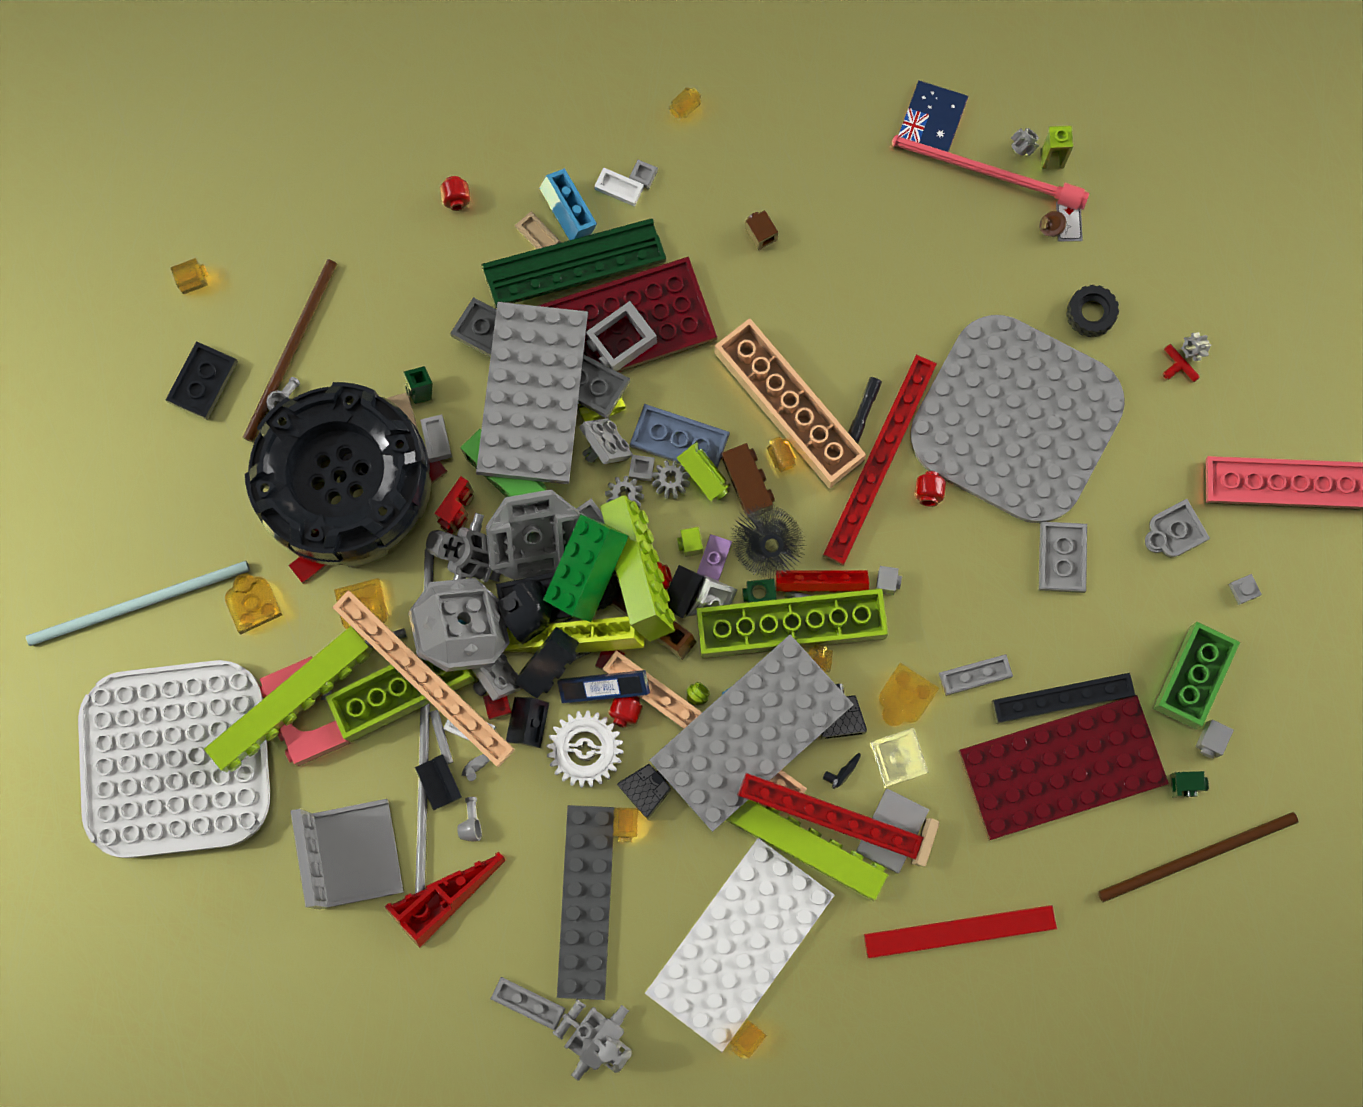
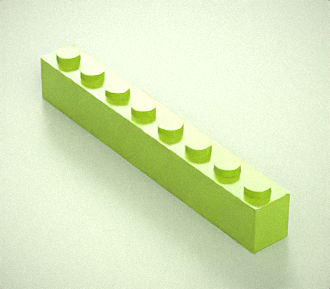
M350 626L212 741L204 750L221 771L226 773L228 771H235L241 766V761L246 756L250 757L260 750L259 745L265 740L270 741L279 733L278 730L284 724L287 726L294 722L297 718L296 714L302 709L307 710L316 702L315 698L321 693L325 695L334 687L333 683L339 678L341 680L346 678L352 672L351 668L357 663H364L370 657L369 653L373 650L359 633Z
M749 799L726 819L727 822L872 901L877 898L888 876L884 872L885 868L875 862H872L870 865L862 861L864 856L853 850L848 853L842 850L843 845L837 841L830 839L827 842L820 838L822 835L820 832L810 827L807 831L800 827L801 822L790 816L785 819L779 815V810L768 806L765 808Z

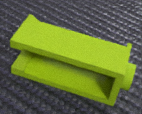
M1072 126L1049 127L1043 147L1040 148L1042 169L1047 168L1052 152H1058L1059 168L1065 167L1073 149Z
M698 442L694 443L677 457L678 461L710 501L715 497L717 500H720L728 493L726 488L731 484L725 483L727 480L702 448L698 449Z

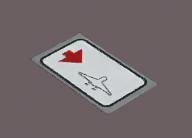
M1056 202L1057 211L1063 213L1067 221L1064 232L1058 236V241H1083L1081 209L1075 210L1059 205Z

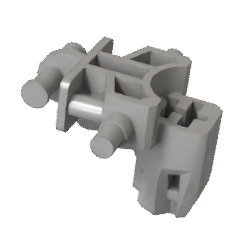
M475 513L470 528L461 527L457 536L440 530H434L428 534L426 549L430 554L449 561L447 568L448 571L455 574L453 580L475 577L483 582H488L489 579L500 582L501 573L495 571L491 573L487 535L480 532L484 518L482 514Z
M576 999V1003L568 1014L565 1013L562 1016L564 1018L563 1021L552 1033L562 1040L571 1025L576 1028V1031L564 1046L580 1056V1061L571 1074L576 1080L579 1081L590 1067L596 1070L601 1064L607 1066L614 1073L620 1072L631 1057L632 1050L619 1040L624 1034V1029L620 1025L629 1012L623 1005L608 1019L596 1011L597 1008L592 1007L580 1024L575 1019L586 1005ZM621 1047L625 1049L623 1053L619 1051Z

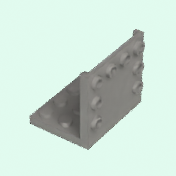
M388 799L317 813H310L302 809L291 810L305 907L325 909L404 893Z

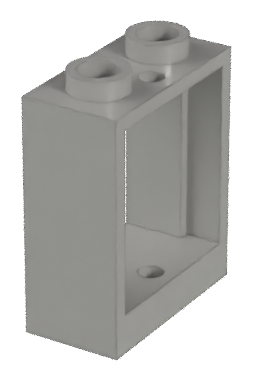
M630 301L586 332L588 339L586 344L592 352L597 351L601 356L599 358L601 364L615 371H618L657 343V335ZM626 316L643 339L613 359L596 336Z

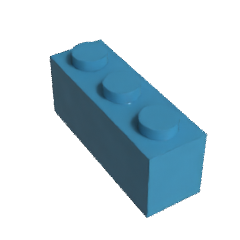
M565 168L546 175L539 189L568 239L572 240L591 235L597 223Z

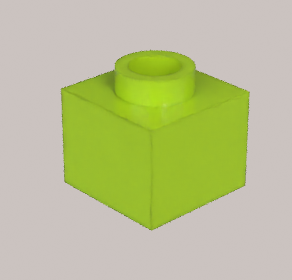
M699 527L680 530L681 537L677 538L679 551H684L685 557L703 554Z

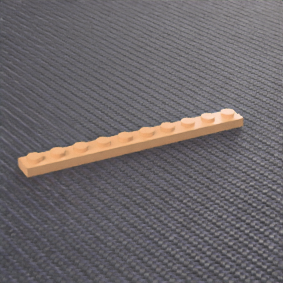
M348 590L332 607L497 767H500L515 751L504 738L352 592Z
M617 650L603 668V671L607 674L643 670ZM646 672L650 693L639 697L683 729L702 713ZM782 770L770 780L773 783L804 793L807 789Z

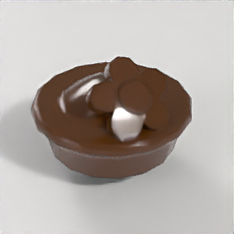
M1058 211L1047 213L1040 221V231L1048 237L1061 235L1066 227V217Z

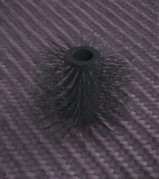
M764 503L763 515L762 508L754 512L757 514L751 512L752 517L745 512L755 527L753 525L750 527L744 522L748 526L746 527L736 521L741 527L737 526L739 531L734 537L740 536V538L731 539H744L732 542H738L736 549L739 556L745 553L744 555L748 554L750 562L754 563L751 569L758 570L757 574H759V571H763V574L760 573V575L764 576V571H767L769 562L771 579L773 567H775L773 577L776 569L781 567L785 571L784 567H782L783 565L788 569L781 557L788 564L789 562L781 554L785 557L788 555L799 562L793 555L796 554L797 556V553L800 551L799 549L803 548H798V551L795 552L797 546L806 545H793L797 541H805L798 540L799 536L802 535H798L800 528H796L798 526L797 521L787 528L785 520H780L782 516L784 518L787 515V512L783 511L781 513L777 510H770L769 504V510L767 509L765 513ZM778 513L782 514L779 519H776ZM789 516V518L787 519V521L791 519L788 523L792 522V516ZM748 561L742 565L748 567V565H746ZM756 562L757 564L759 563V565L761 564L760 568L757 567L756 569Z

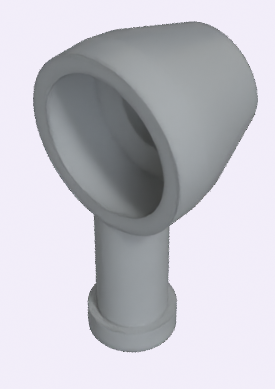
M291 377L282 391L271 392L267 397L268 409L271 410L286 397L289 398L294 389L300 385V381L295 377Z
M467 797L465 802L467 803L468 820L458 825V836L461 840L480 841L482 831L479 819L477 818V797Z

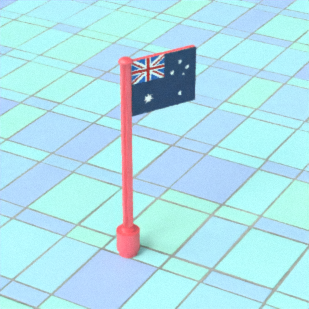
M918 80L899 135H895L892 139L893 147L897 146L1054 196L1055 199H1058L1057 204L1075 210H1078V208L1084 210L1089 196V192H1086L1084 188L1064 183L1063 187L1053 186L949 153L968 96Z

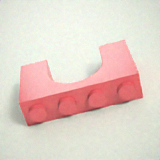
M310 656L260 678L262 684L260 690L263 698L268 696L313 657ZM336 720L312 731L297 730L292 723L287 726L284 724L278 730L280 740L285 741L288 748L285 750L288 761L290 763L293 762L297 766H301L350 744V741L343 739Z

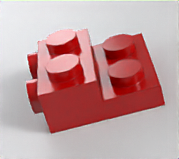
M460 476L434 513L438 519L437 523L441 525L440 528L445 532L456 533L468 521V513L464 505L468 506L471 503L474 491L469 481Z

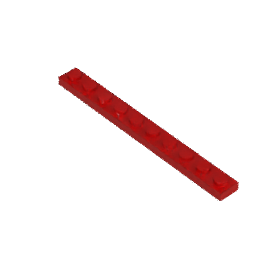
M916 354L825 549L823 557L844 566L937 363Z

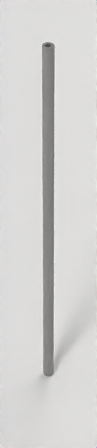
M425 549L424 590L430 582H433L434 555L430 554L427 549ZM430 704L420 708L419 765L428 762ZM419 777L415 893L425 889L427 795Z

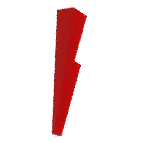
M497 852L494 857L483 862L478 861L474 863V866L462 872L459 870L427 885L424 890L415 894L410 893L404 899L394 904H387L385 908L402 930L420 948L505 862V858Z

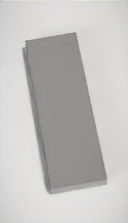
M1005 654L940 672L939 677L945 696L1012 678L1013 674Z
M503 977L500 978L491 996V1000L552 1030H556L566 1009Z

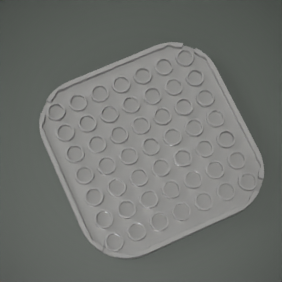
M989 315L970 323L958 336L914 417L910 439L915 456L920 464L928 471L939 473V476L944 478L945 481L1022 521L1031 523L1051 521L1065 515L1079 499L1122 417L1124 392L1120 381L1113 371L1096 359L1015 318L1004 315Z

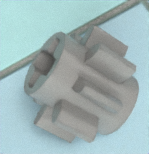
M1020 128L1011 137L1014 141L1011 145L1013 150L1021 156H1024L1026 153L1030 156L1039 147L1036 143L1039 139L1037 134L1029 128H1026L1024 131Z
M1199 332L1191 333V337H1184L1185 342L1181 349L1186 354L1185 358L1193 357L1194 361H1200L1202 357L1209 356L1208 351L1212 345L1207 340L1208 336H1200Z

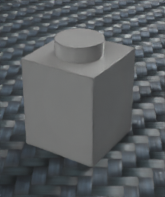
M1212 719L1206 722L1196 748L1201 750L1200 753L1212 759L1222 756L1234 730Z

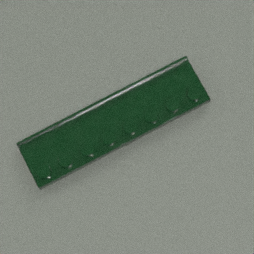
M651 218L483 263L481 267L494 306L497 308L498 302L517 303L666 262V256L659 235H657L654 227V221Z

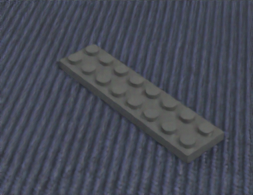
M473 297L451 331V337L491 358L497 309ZM583 354L578 404L608 419L630 383V378L607 366L605 367V365Z
M568 805L557 998L605 1000L615 807Z

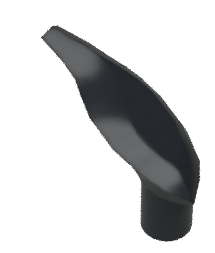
M861 754L855 755L846 766L841 768L838 775L826 771L823 780L832 783L833 789L841 786L855 769Z

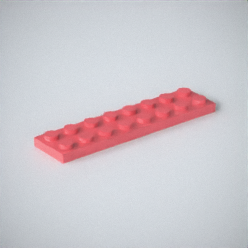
M1208 456L1206 458V503L1363 509V462Z

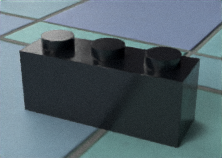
M556 627L520 671L515 684L536 699H538L542 692L547 694L554 684L552 680L554 678L559 679L566 670V667H564L566 663L571 665L577 657L578 653L575 650L579 642Z

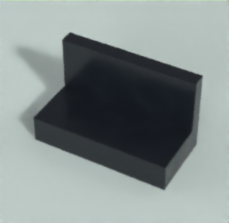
M681 565L678 566L667 590L670 601L667 603L675 615L686 618L704 576Z
M514 697L506 741L508 743L541 748L549 702L532 697Z
M443 754L414 767L433 810L462 797Z

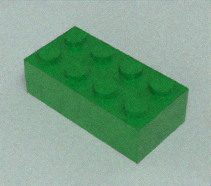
M580 514L543 600L573 617L592 622L629 536L598 520Z

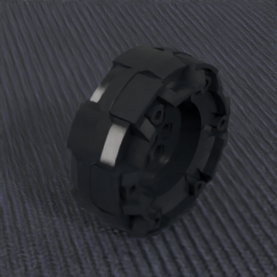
M333 382L330 387L314 389L300 394L293 399L286 397L272 408L258 425L259 434L251 451L248 472L245 473L247 494L255 513L265 529L277 542L299 557L326 565L346 564L348 567L367 564L388 555V550L398 544L409 533L417 519H422L431 491L430 462L426 447L418 430L408 416L393 402L385 397H380L375 390L354 383ZM352 453V457L349 460L343 461L345 454ZM330 460L329 466L321 468L323 461ZM362 468H369L367 474L359 475V471ZM340 475H347L345 481L337 482ZM318 482H325L323 488L315 489ZM357 489H363L361 496L353 497ZM341 496L338 504H331L334 497Z

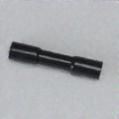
M875 377L869 378L856 417L848 431L857 444L860 441L868 414L882 384V381Z

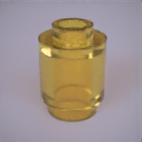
M686 87L676 96L669 106L673 116L678 120L687 118L701 104L699 92L694 88Z
M780 436L769 441L770 445L767 446V451L775 468H778L779 472L793 468L796 465L794 461L796 457L788 439H782Z

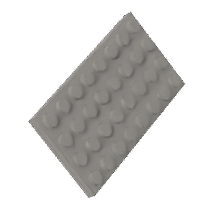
M504 302L497 303L476 470L477 475L569 484L588 317L587 311Z
M789 635L649 761L713 832L748 800L738 796L745 772L770 781L854 704L799 643Z

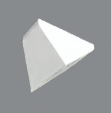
M704 575L686 617L697 615V608L730 605L737 589Z

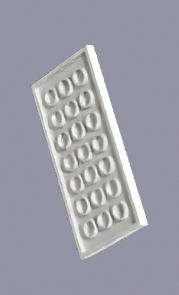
M758 838L645 994L723 1052L835 895Z

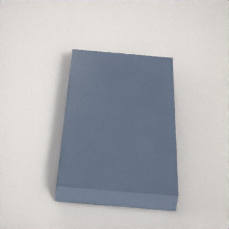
M644 404L629 446L670 461L676 460L681 464L677 457L694 443L698 442V449L702 448L718 468L721 453L724 452L730 432Z

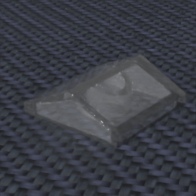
M914 728L871 742L885 787L929 773Z

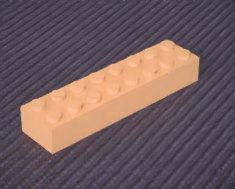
M750 318L715 345V355L829 489L864 462L866 453Z

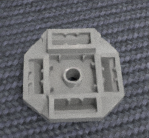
M553 490L505 497L486 525L491 570L513 580L555 572L579 519L580 514L578 510Z
M476 578L430 582L408 613L417 656L430 661L445 671L492 667L510 643L506 624L503 620L504 616L496 603L499 599ZM458 620L465 621L467 625L459 623Z

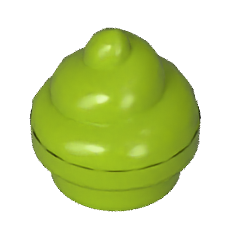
M696 682L688 687V703L691 705H701L708 701L710 692L702 683Z

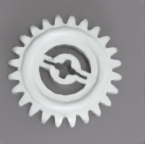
M577 711L575 719L571 714H568L569 722L560 719L562 727H553L557 734L549 735V738L554 743L547 744L546 747L553 750V752L547 754V757L555 759L550 763V767L558 766L555 775L564 773L562 777L563 782L570 777L571 786L579 780L581 788H583L585 781H588L589 786L593 787L595 779L599 784H602L601 776L610 779L608 770L617 772L613 763L622 762L616 755L624 753L623 750L617 748V746L623 744V741L615 740L620 735V732H612L615 724L606 725L607 717L600 721L598 712L591 718L590 711L586 712L585 717H582L580 711ZM589 732L599 738L602 746L594 745L593 741L588 738H581L575 744L569 742L578 733ZM584 744H587L592 749L587 751L586 755H583L582 751L578 750L583 748ZM568 752H574L583 761L593 759L595 754H600L601 756L595 763L589 766H581L575 764L570 759Z

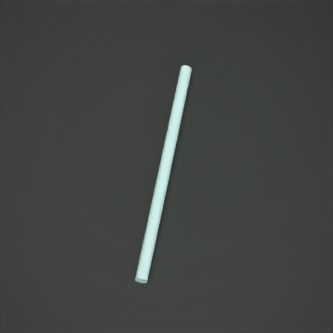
M243 561L26 635L28 645L32 646L249 572L250 567L247 561Z

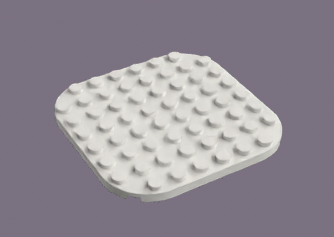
M215 660L121 671L110 674L95 683L96 686L88 695H85L78 716L82 822L85 832L92 843L106 854L120 858H137L230 847L246 841L259 830L268 814L270 805L267 740L259 745L260 750L250 757L246 756L241 761L242 764L238 769L233 772L228 771L227 773L221 771L204 750L212 741L264 699L260 690V684L248 670L233 662Z

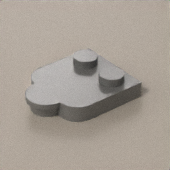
M1185 499L1158 513L1151 519L1149 524L1150 532L1145 537V545L1151 552H1163L1168 557H1177L1208 541L1210 537L1188 499Z

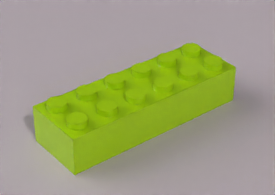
M625 495L601 505L604 523L629 536L617 562L616 571L630 625L648 641H653L674 632L673 622H675V617L672 610L668 607L667 602L670 601L667 591L663 588L664 576L657 565L659 557L652 546L654 538L647 528V523H649L647 514L644 510L641 511L635 501L629 500Z
M420 658L454 691L476 681L472 669L445 671L430 661ZM392 665L326 696L343 739L350 742L431 703Z

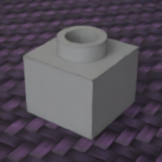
M880 566L876 589H882L883 594L894 595L896 589L901 587L902 576L898 575L899 568Z

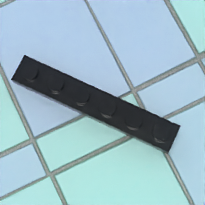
M1130 673L995 699L992 700L996 722L999 724L1135 696V691Z

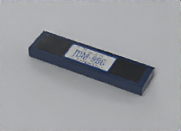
M646 670L563 678L557 681L562 703L642 696L650 693Z

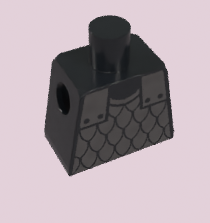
M836 684L845 694L844 684ZM856 695L847 696L854 705L821 734V740L866 734L867 728Z
M650 764L642 767L617 784L647 820L671 791L664 776L658 770L655 771Z

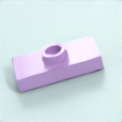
M710 534L697 573L719 581L732 541Z

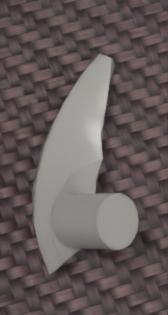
M484 754L474 758L464 767L461 776H466L469 781H474L476 779L475 772L483 768L490 759Z

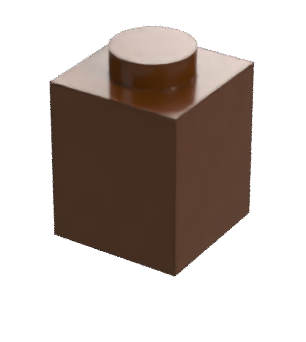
M765 210L760 213L754 212L748 216L745 229L758 250L778 240V231Z

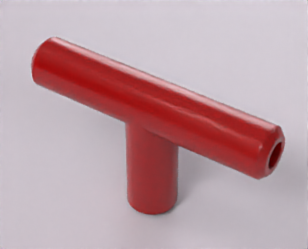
M1172 344L1164 348L1165 352L1175 362L1163 372L1165 379L1169 380L1181 369L1192 382H1196L1200 378L1199 374Z

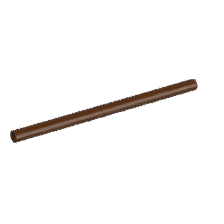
M327 259L242 438L249 442L254 441L258 432L257 427L268 411V395L278 390L337 266V263L333 260Z
M1294 812L1281 816L1098 891L1099 898L1102 903L1297 824L1299 822L1298 817Z

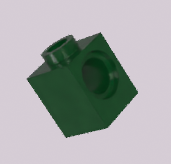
M774 578L747 581L746 588H742L744 602L777 600ZM755 589L764 590L766 595L761 599L755 598L753 596Z

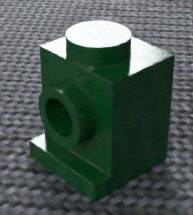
M423 366L404 371L403 375L407 382L405 383V390L407 395L411 396L414 403L432 400L433 383L426 367Z
M1204 771L1175 772L1170 774L1172 798L1180 797L1182 793H1184V797L1199 796L1198 792L1208 791L1209 781L1205 777Z

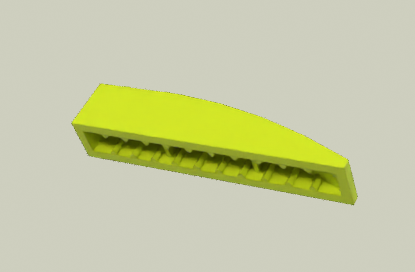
M628 616L595 619L592 622L584 620L547 624L548 628L523 645L507 628L510 643L505 651L535 653L556 627L579 642L575 650L577 653L644 648V636L630 625Z

